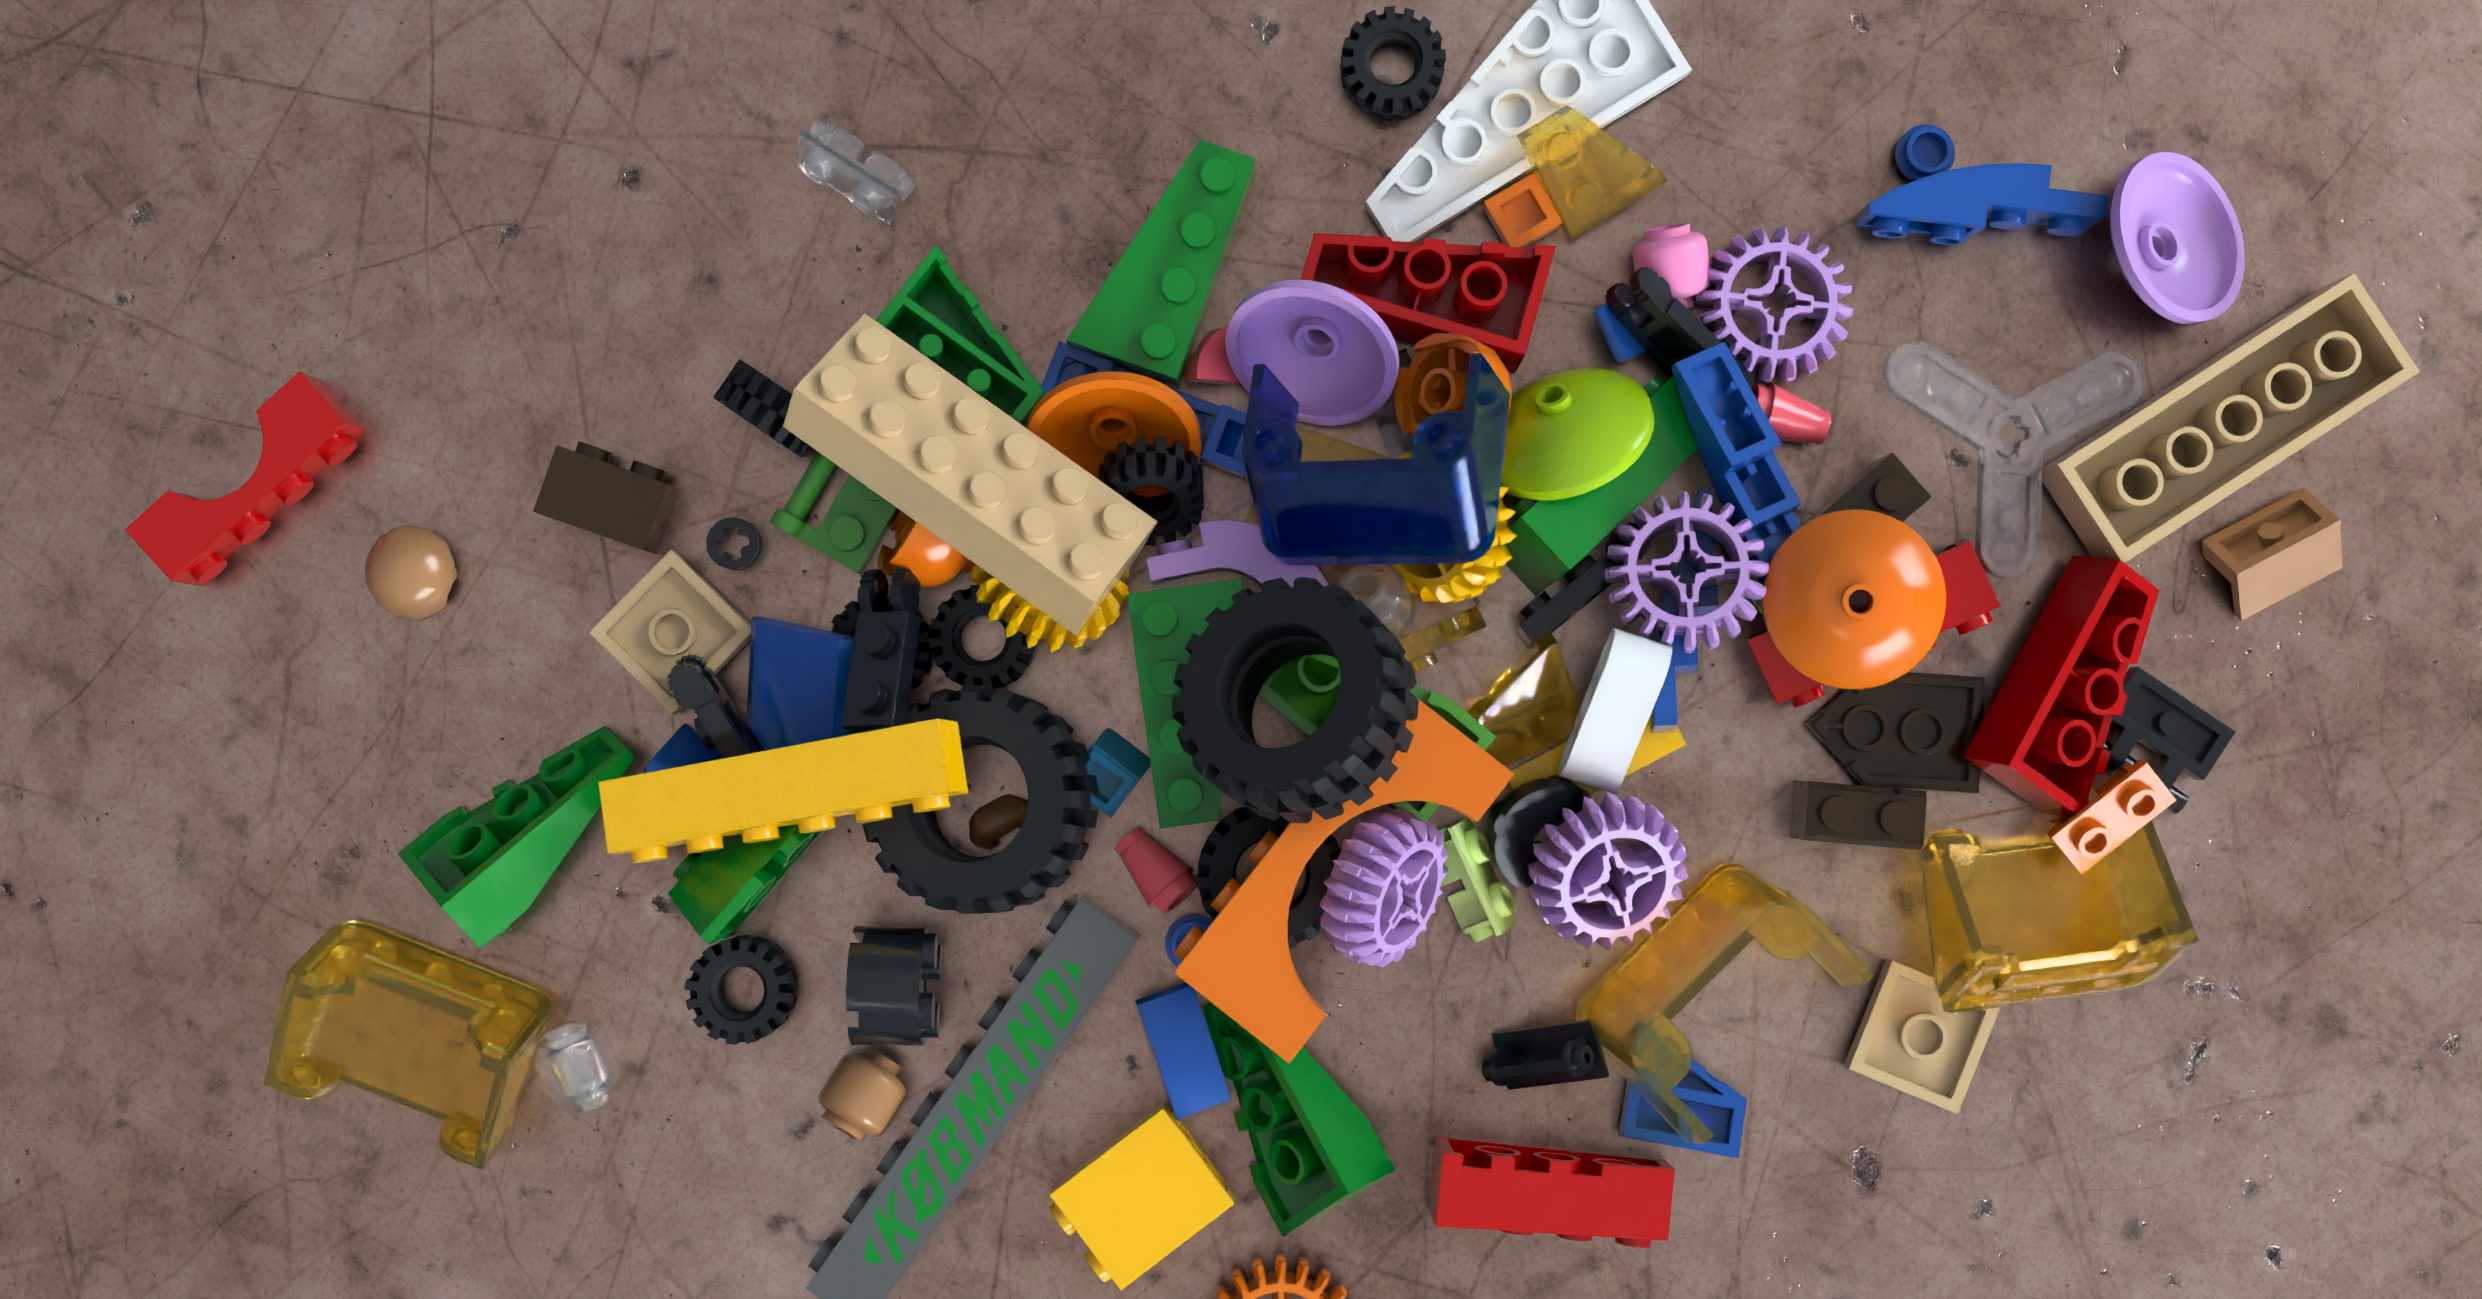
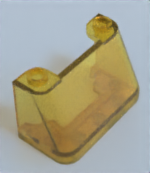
M2152 820L2082 875L2052 841L1982 850L1976 835L1964 834L1963 830L1958 828L1943 830L1932 835L1928 839V844L1920 853L1934 984L1944 1012H1967L2132 989L2159 977L2199 942Z
M362 921L341 922L331 927L287 971L263 1085L289 1094L291 1097L299 1100H311L328 1094L340 1081L351 1084L445 1121L438 1138L439 1146L443 1152L459 1163L468 1164L483 1170L496 1154L546 1027L551 1009L550 1000L543 992L532 986L373 924Z

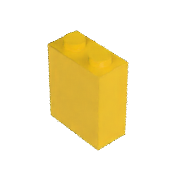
M1164 1101L1057 1182L1050 1193V1197L1055 1203L1049 1206L1055 1220L1068 1235L1077 1231L1090 1250L1085 1253V1257L1097 1276L1105 1283L1112 1278L1119 1289L1122 1290L1235 1204V1193L1182 1122L1175 1119L1169 1105Z

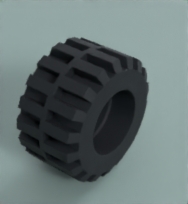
M1242 806L1223 818L1207 837L1198 861L1197 885L1202 899L1201 903L1206 913L1213 920L1219 912L1210 905L1232 877L1236 879V867L1242 854L1250 846L1260 842L1269 829L1277 836H1280L1290 823L1285 818L1280 816L1276 820H1271L1257 815L1248 807ZM1332 834L1323 841L1306 863L1304 887L1300 895L1290 904L1287 923L1289 949L1297 947L1298 943L1306 939L1308 941L1319 934V930L1322 928L1320 921L1325 910L1320 907V901L1326 895L1328 888L1324 881L1331 876L1334 868L1332 860L1338 859L1341 853L1338 843Z

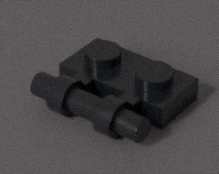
M2130 667L2123 681L2124 694L2128 696L2122 716L2112 717L2111 724L2117 727V730L2111 739L2105 741L2103 747L2104 750L2110 751L2104 774L2107 776H2111L2114 773L2117 774L2123 769L2121 766L2127 762L2132 766L2137 762L2129 754L2137 742L2141 743L2161 757L2153 771L2176 799L2167 809L2177 814L2184 808L2189 799L2188 794L2173 785L2181 771L2195 780H2204L2236 731L2140 667Z

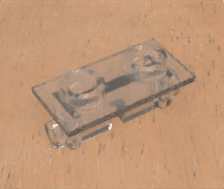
M817 120L813 123L808 133L801 129L798 133L795 165L801 168L811 181L819 185H828L848 198L852 205L861 213L868 216H876L891 226L894 223L898 198L905 201L912 193L916 181L908 177L909 170L876 150L864 164L860 163L857 159L865 150L866 143L840 128L832 121L825 124Z

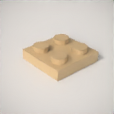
M670 550L589 633L671 714L677 715L684 707L677 704L673 697L674 691L669 690L670 685L667 684L669 681L667 676L671 673V669L677 665L676 661L678 659L681 660L683 655L688 656L689 653L691 655L697 654L698 657H703L704 662H708L706 666L711 668L716 675L751 640V624L676 551Z
M1886 959L1843 1067L1958 1114L2001 1005L1894 960Z

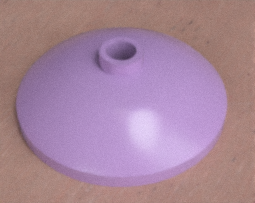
M2158 152L2134 162L2119 179L2110 210L2111 244L2122 275L2142 302L2170 321L2194 325L2217 318L2227 311L2235 301L2242 285L2245 268L2243 236L2230 200L2219 183L2205 168L2184 155L2173 152Z
M1283 280L1264 285L1248 294L1239 303L1226 331L1225 346L1227 357L1235 376L1242 386L1256 400L1272 411L1302 423L1337 426L1362 420L1375 413L1384 405L1390 397L1398 377V349L1392 333L1384 321L1372 308L1354 295L1325 283L1310 280Z

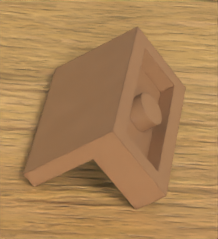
M2304 487L2202 540L2203 557L2231 583L2234 614L2241 621L2343 568L2341 521Z

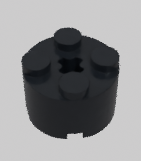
M855 926L853 933L859 943H850L846 1011H858L859 1027H847L851 1045L924 1046L927 1038H938L940 1031V1003L935 1002V995L931 993V980H941L943 968L942 945L938 944L937 934H930L928 927Z

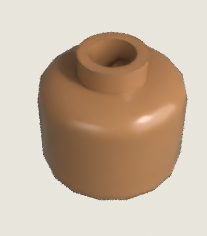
M872 1049L866 1058L857 1054L843 1056L819 1093V1102L825 1109L821 1118L859 1142H862L865 1135L872 1137L882 1135L907 1096L904 1084L895 1077L901 1067Z

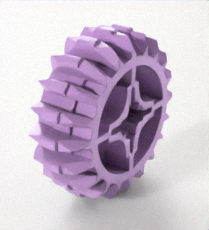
M1779 226L1774 231L1771 243L1762 227L1755 228L1751 232L1750 244L1740 235L1733 237L1729 241L1731 254L1718 249L1711 257L1714 266L1718 269L1708 270L1709 278L1712 281L1709 288L1712 290H1705L1701 294L1694 295L1695 304L1710 308V311L1704 312L1696 318L1705 327L1713 326L1715 332L1712 334L1721 343L1725 341L1730 352L1741 360L1747 371L1752 372L1754 366H1758V379L1761 384H1768L1772 381L1776 368L1784 383H1789L1796 379L1797 367L1806 375L1817 371L1818 367L1815 356L1821 360L1828 361L1836 354L1829 340L1841 342L1847 337L1848 331L1836 321L1850 318L1854 310L1847 304L1838 303L1837 300L1852 292L1851 284L1840 283L1835 285L1833 280L1834 277L1844 270L1843 263L1835 262L1827 268L1821 260L1828 254L1829 246L1822 244L1816 250L1810 252L1806 249L1810 241L1808 232H1801L1793 243L1790 244L1786 226ZM1768 262V269L1762 276L1760 288H1746L1741 293L1730 292L1732 282L1739 270L1751 264ZM1791 268L1805 279L1813 295L1801 293L1794 287L1791 281ZM1771 293L1779 298L1776 303L1782 301L1784 305V310L1776 317L1767 313L1771 307L1764 309L1762 306V301ZM1731 310H1733V315L1747 318L1752 322L1756 331V343H1759L1760 346L1742 334L1733 320ZM1805 318L1815 319L1813 329L1802 345L1791 349L1778 350L1779 339L1785 335L1787 322H1801Z
M1681 491L1677 496L1676 509L1670 510L1667 500L1662 495L1655 497L1653 506L1656 517L1654 518L1646 509L1640 506L1634 509L1632 516L1640 530L1627 524L1619 525L1616 534L1628 546L1618 544L1609 546L1607 557L1623 564V566H1613L1606 569L1605 581L1624 583V586L1615 589L1609 594V601L1612 605H1620L1629 601L1632 604L1625 609L1620 617V621L1624 625L1631 624L1639 617H1642L1645 622L1641 626L1638 636L1648 639L1654 628L1664 632L1660 643L1671 646L1674 635H1682L1684 652L1693 653L1697 643L1696 634L1702 633L1705 644L1710 649H1714L1720 643L1716 627L1719 626L1731 638H1735L1741 632L1740 625L1733 614L1744 620L1752 621L1757 610L1744 598L1753 600L1764 598L1767 588L1761 583L1750 579L1766 576L1769 571V564L1763 561L1749 560V558L1763 551L1764 543L1761 539L1743 542L1742 538L1748 534L1753 524L1749 519H1744L1734 527L1730 525L1728 521L1731 519L1735 509L1732 504L1726 503L1719 515H1716L1709 511L1713 502L1712 495L1703 494L1699 507L1689 508V494L1686 491ZM1675 529L1673 553L1664 558L1652 559L1651 564L1637 565V558L1647 543L1659 534ZM1693 529L1705 532L1719 541L1727 550L1732 561H1724L1723 556L1716 557L1704 553L1697 544L1696 532ZM1684 546L1686 548V561L1694 563L1692 569L1698 566L1701 570L1694 578L1688 598L1686 584L1679 582L1681 575L1674 578L1671 572L1677 570L1684 552ZM1721 580H1735L1731 597L1721 607L1711 613L1698 616L1699 591L1707 586L1720 585ZM1640 583H1649L1650 587L1664 588L1669 591L1675 598L1679 616L1669 614L1655 606L1644 594Z
M1606 792L1600 806L1593 799L1584 796L1582 811L1576 814L1571 809L1562 807L1565 822L1559 827L1545 824V832L1550 840L1549 842L1533 844L1534 854L1539 861L1527 865L1529 876L1534 881L1529 886L1530 893L1540 908L1538 910L1547 924L1553 926L1559 936L1567 941L1574 938L1578 945H1582L1586 949L1596 941L1600 947L1609 951L1617 937L1623 943L1632 946L1633 935L1640 929L1644 933L1653 935L1651 922L1657 916L1671 919L1670 911L1666 904L1668 901L1683 900L1681 889L1676 883L1689 878L1686 872L1687 868L1682 864V861L1687 857L1684 845L1678 840V831L1669 820L1663 819L1664 815L1654 805L1649 803L1643 805L1638 798L1632 797L1630 794L1621 802L1616 795ZM1616 838H1634L1641 840V842L1635 843L1633 845H1631L1629 841L1614 844L1610 840ZM1585 899V901L1589 903L1592 901L1603 900L1605 901V903L1582 904L1578 903L1577 901Z
M1385 806L1379 812L1372 810L1367 815L1365 823L1358 822L1354 826L1353 836L1342 841V851L1338 859L1332 860L1334 868L1331 876L1324 881L1328 888L1326 895L1320 901V907L1325 910L1321 917L1320 926L1326 929L1325 941L1332 944L1335 950L1342 952L1343 957L1359 964L1364 962L1370 966L1377 965L1384 968L1391 961L1398 962L1403 957L1405 949L1411 950L1415 946L1418 934L1426 931V922L1430 915L1436 912L1434 906L1438 896L1443 893L1441 883L1448 873V868L1443 865L1448 857V848L1443 846L1444 833L1437 830L1436 824L1430 821L1424 822L1415 817L1414 813L1402 808L1394 809Z

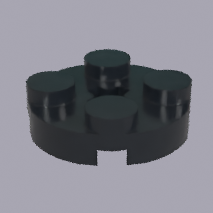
M1553 775L1549 778L1527 782L1513 790L1504 800L1493 805L1488 815V823L1490 825L1488 834L1489 851L1495 864L1511 884L1519 888V885L1529 888L1534 883L1529 876L1527 865L1539 861L1534 854L1533 844L1542 842H1534L1536 835L1545 827V824L1561 826L1565 822L1562 807L1571 809L1575 814L1582 811L1584 796L1593 799L1586 790L1575 785L1569 779Z

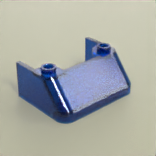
M1470 354L1464 411L1439 412L1425 419L1415 432L1411 458L1301 462L1303 444L1301 436L1296 430L1299 403L1265 364H1254L1242 444V456L1261 539L1265 548L1278 561L1292 566L1468 563L1482 557L1490 549L1495 538L1510 393L1483 354Z

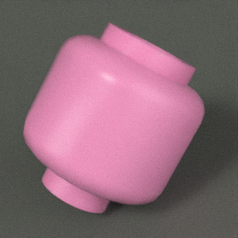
M1689 223L1669 224L1644 230L1645 239L1637 242L1632 250L1634 270L1637 271L1641 267L1644 268L1646 266L1649 269L1652 268L1653 271H1657L1659 277L1662 276L1669 283L1673 299L1677 298L1686 308L1695 306L1694 295L1701 294V292L1709 289L1712 283L1708 275L1710 262L1705 236L1699 232L1690 231Z

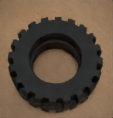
M1298 577L1294 580L1293 587L1283 578L1267 580L1262 583L1263 591L1255 594L1247 587L1232 595L1231 598L1234 604L1224 612L1217 606L1205 618L1210 625L1201 636L1193 633L1184 649L1191 654L1187 665L1179 664L1177 666L1173 682L1182 689V695L1174 696L1172 699L1173 718L1183 725L1178 729L1177 737L1182 749L1193 757L1192 765L1205 779L1238 804L1248 807L1257 815L1271 820H1276L1282 816L1290 823H1309L1312 819V811H1314L1323 819L1328 820L1343 815L1342 803L1350 799L1358 806L1374 796L1369 787L1379 777L1388 782L1397 771L1398 767L1391 761L1397 750L1404 753L1408 752L1414 736L1405 727L1406 720L1414 721L1418 718L1419 700L1409 691V689L1414 688L1417 684L1413 666L1404 658L1406 651L1394 634L1362 601H1357L1347 590L1333 583L1324 587L1314 578ZM1329 655L1336 658L1340 669L1339 694L1331 714L1322 726L1306 739L1290 746L1263 748L1257 745L1252 727L1253 708L1256 698L1267 679L1281 666L1299 657Z
M963 685L959 691L946 688L929 694V702L926 704L913 702L908 706L906 724L937 718L958 722L962 751L974 745H993L1011 754L1019 764L1026 780L1028 789L1027 812L1019 832L1010 844L998 853L975 857L963 854L950 845L939 828L935 811L914 813L912 803L891 807L892 818L862 825L867 842L878 843L882 850L875 857L884 873H896L899 877L896 886L909 896H921L925 898V905L939 910L958 911L959 914L1013 911L1014 907L1031 905L1045 898V891L1050 887H1060L1071 876L1067 868L1073 860H1082L1089 847V844L1083 841L1087 827H1096L1098 811L1090 810V794L1098 793L1096 776L1087 773L1085 763L1091 760L1084 744L1075 742L1071 734L1074 729L1062 717L1050 713L1048 707L1042 703L999 688L992 689L981 685Z

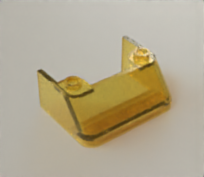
M1736 863L1722 864L1710 870L1682 897L1683 900H1679L1669 910L1671 919L1661 918L1652 927L1653 935L1646 933L1580 998L1576 1008V1021L1594 1020L1604 1057L1690 1144H1706L1714 1134L1671 1091L1689 1072L1693 1057L1688 1039L1671 1020L1753 939L1768 954L1781 960H1795L1810 953L1843 988L1867 983L1875 975L1807 905L1747 867Z

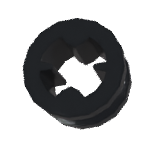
M737 517L724 518L716 522L709 530L706 539L710 558L717 565L733 571H742L754 566L763 552V538L759 530L752 523ZM738 528L737 534L743 537L747 535L749 545L741 548V558L732 560L733 554L728 552L722 553L721 543L729 541V531Z

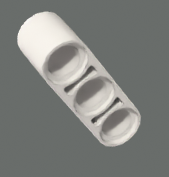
M1616 628L1612 629L1564 747L1559 765V777L1613 794L1618 792L1665 681L1672 657V646Z

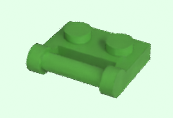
M817 451L785 508L782 510L778 507L770 523L862 575L894 521L899 509L849 474L818 529L803 522L836 466L835 463Z

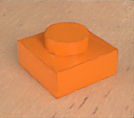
M1534 173L1492 196L1482 204L1483 210L1502 242L1506 243V247L1525 248L1560 228L1563 223Z

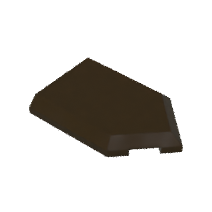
M1907 672L1891 682L1876 687L1845 689L1806 723L1861 786L1979 793L1980 768L1965 758L1964 754L1983 721L1985 677Z

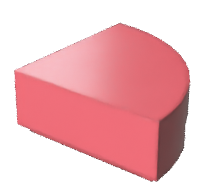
M1228 326L1210 331L1198 345L1195 353L1190 354L1185 368V382L1224 385L1240 383L1230 366L1226 353L1225 338Z

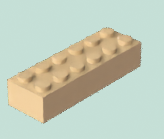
M2355 273L2323 286L2036 473L2090 555L2096 558L2118 559L2126 563L2409 380L2420 371Z
M865 313L793 390L783 424L784 428L1074 635L1078 634L1139 556L1158 522Z

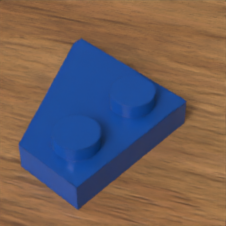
M1636 1024L1618 1136L1739 1158L1747 1099L1725 1082H1720L1709 1074L1705 1067L1689 1055L1681 1053L1657 1035V1031L1649 1025Z

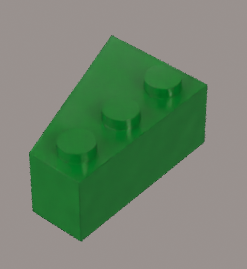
M936 244L875 321L1026 427L1030 413L1044 396V391L1002 333L999 334L980 309L978 300L969 288L966 289L948 265L946 256Z

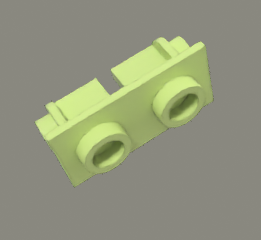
M1465 817L1448 829L1447 827L1439 829L1440 832L1444 833L1443 846L1448 848V857L1443 863L1448 868V873L1442 879L1441 886L1459 879L1462 880L1465 889L1450 894L1447 899L1463 935L1470 934L1473 943H1476L1494 934L1496 937L1502 935L1517 922L1514 915L1516 912V902L1509 886L1504 881L1498 880L1490 862L1492 856L1485 833L1479 827L1475 828L1472 821Z

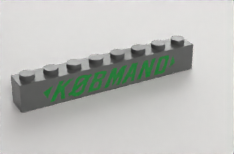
M1085 895L1080 898L1075 906L1067 900L1064 901L1046 927L1048 931L1054 934V937L1042 954L1031 948L1012 975L1013 978L1020 982V985L1007 1002L998 996L978 1023L980 1027L987 1031L974 1050L964 1044L944 1073L953 1079L940 1098L930 1092L910 1121L919 1128L909 1143L905 1146L896 1140L876 1168L877 1171L885 1176L873 1194L862 1188L842 1216L851 1225L840 1241L837 1243L828 1237L809 1263L808 1267L814 1270L816 1275L806 1287L808 1291L820 1299L887 1298L1133 948L1140 934Z

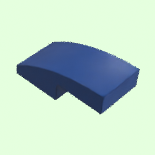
M1184 982L1135 1000L1150 1051L1156 1060L1170 1109L1175 1119L1179 1120L1231 1100L1194 988Z

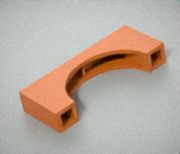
M1419 700L1418 718L1414 721L1406 720L1405 727L1414 736L1408 752L1404 753L1397 750L1391 762L1398 769L1390 780L1386 782L1379 777L1369 787L1374 796L1360 806L1351 799L1342 803L1343 815L1325 820L1312 811V819L1309 823H1289L1280 836H1277L1269 829L1248 856V859L1256 864L1242 884L1232 877L1210 905L1219 914L1205 932L1194 925L1173 952L1175 956L1182 960L1173 973L1287 1063L1293 1060L1327 1016L1326 1010L1314 1000L1298 977L1288 944L1287 923L1292 895L1306 863L1315 850L1330 834L1351 818L1372 808L1393 802L1425 801L1436 803L1461 813L1473 822H1478L1515 775L1421 700Z

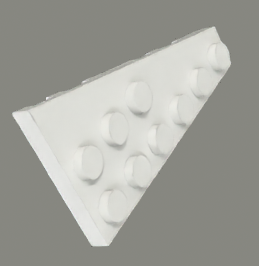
M1537 0L1479 66L1456 97L1446 105L1423 136L1407 151L1365 202V207L1384 237H1391L1392 241L1416 242L1684 79L1690 74L1692 69L1649 0Z

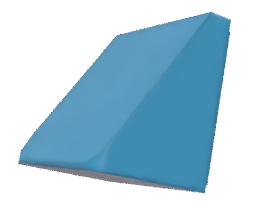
M1107 728L1087 751L1091 760L1085 763L1089 775L1096 776L1098 793L1090 794V803L1111 818L1151 766V762L1147 755L1114 730Z

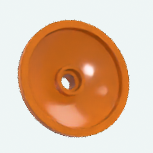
M1097 372L1067 380L1050 390L1039 400L1030 413L1026 424L1028 430L1097 479L1100 464L1104 465V456L1110 450L1117 454V444L1125 440L1131 448L1135 447V437L1145 436L1146 445H1155L1156 436L1166 437V447L1171 448L1176 440L1184 444V455L1191 450L1195 453L1197 465L1201 457L1202 440L1200 425L1190 405L1177 392L1161 382L1133 373ZM1145 485L1131 490L1135 494L1146 497L1161 496L1170 492V490L1156 485Z
M1869 510L1834 511L1818 516L1801 525L1777 549L1770 561L1769 571L1763 582V586L1767 588L1766 594L1762 599L1764 622L1769 636L1779 653L1803 675L1824 685L1836 688H1871L1886 684L1906 674L1925 657L1933 646L1942 627L1945 615L1946 589L1944 577L1931 548L1921 536L1903 522L1883 513ZM1862 589L1868 593L1870 604L1865 611L1855 613L1849 606V597L1854 591Z

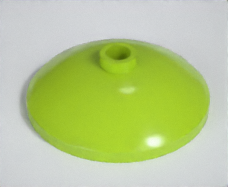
M1575 367L1555 371L1530 381L1512 393L1510 411L1503 427L1492 439L1480 446L1481 460L1483 466L1497 468L1493 483L1496 486L1509 488L1506 493L1538 501L1558 500L1581 495L1615 479L1640 457L1653 433V407L1644 388L1636 380L1623 373L1598 367Z

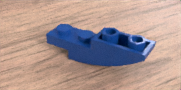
M2026 163L1985 164L1937 173L1897 187L1871 201L1856 215L1855 225L1873 227L1872 234L1884 238H1904L1908 236V232L1930 234L1929 240L1931 242L1942 245L1964 244L1966 239H1970L1986 228L1987 218L1990 219V226L2000 229L2025 228L2026 223L2047 225V232L2053 235L2079 236L2083 234L2084 230L2105 219L2107 195L2049 188L2052 165Z

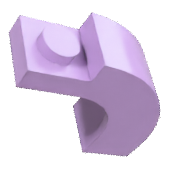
M1230 520L1201 522L1199 527L1203 546L1192 548L1190 539L1168 542L1156 546L1158 556L1146 558L1153 585L1211 572L1240 574L1251 579L1261 588L1264 581L1283 578L1293 587L1294 580L1298 577L1314 578L1324 587L1328 585L1318 567L1299 547L1274 531L1246 522Z

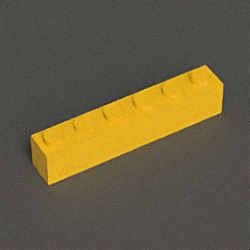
M939 718L598 782L608 853L631 854L632 863L668 858V847L685 844L687 853L724 848L723 837L742 834L743 843L780 838L779 827L795 824L799 826V833L836 828L834 817L855 814L856 823L885 820L893 817L891 807L911 803L914 813L945 809L950 807V796L968 793L958 722Z

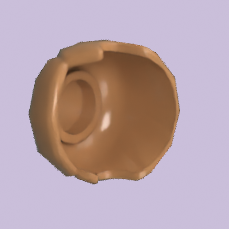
M408 525L393 528L387 534L381 535L372 546L366 558L364 569L366 585L375 601L396 618L421 620L441 611L447 605V596L458 574L455 567L456 563L447 542L428 528Z

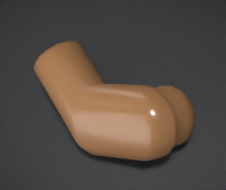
M1003 795L977 809L969 820V838L971 842L981 849H991L997 845V839L1017 827L1021 828L1026 816L1028 800L1014 795Z

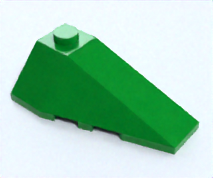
M603 726L544 759L539 767L538 774L517 785H514L508 779L492 788L495 798L470 812H467L461 805L445 814L402 849L398 855L440 907L481 949L494 937L504 933L513 921L530 907L601 806L598 782L621 778L635 757L623 743Z
M795 824L779 827L780 838L768 841L743 843L742 834L723 838L724 848L703 853H690L679 864L673 873L678 882L668 895L706 943L712 944L731 937L823 831L799 833V826Z
M1208 1002L1202 1007L1223 1075L1229 1080H1233L1241 1110L1234 1112V1117L1238 1130H1248L1257 1162L1249 1165L1254 1185L1282 1237L1364 1192L1396 1170L1367 1117L1303 1047L1293 1060L1287 1063L1213 1003Z

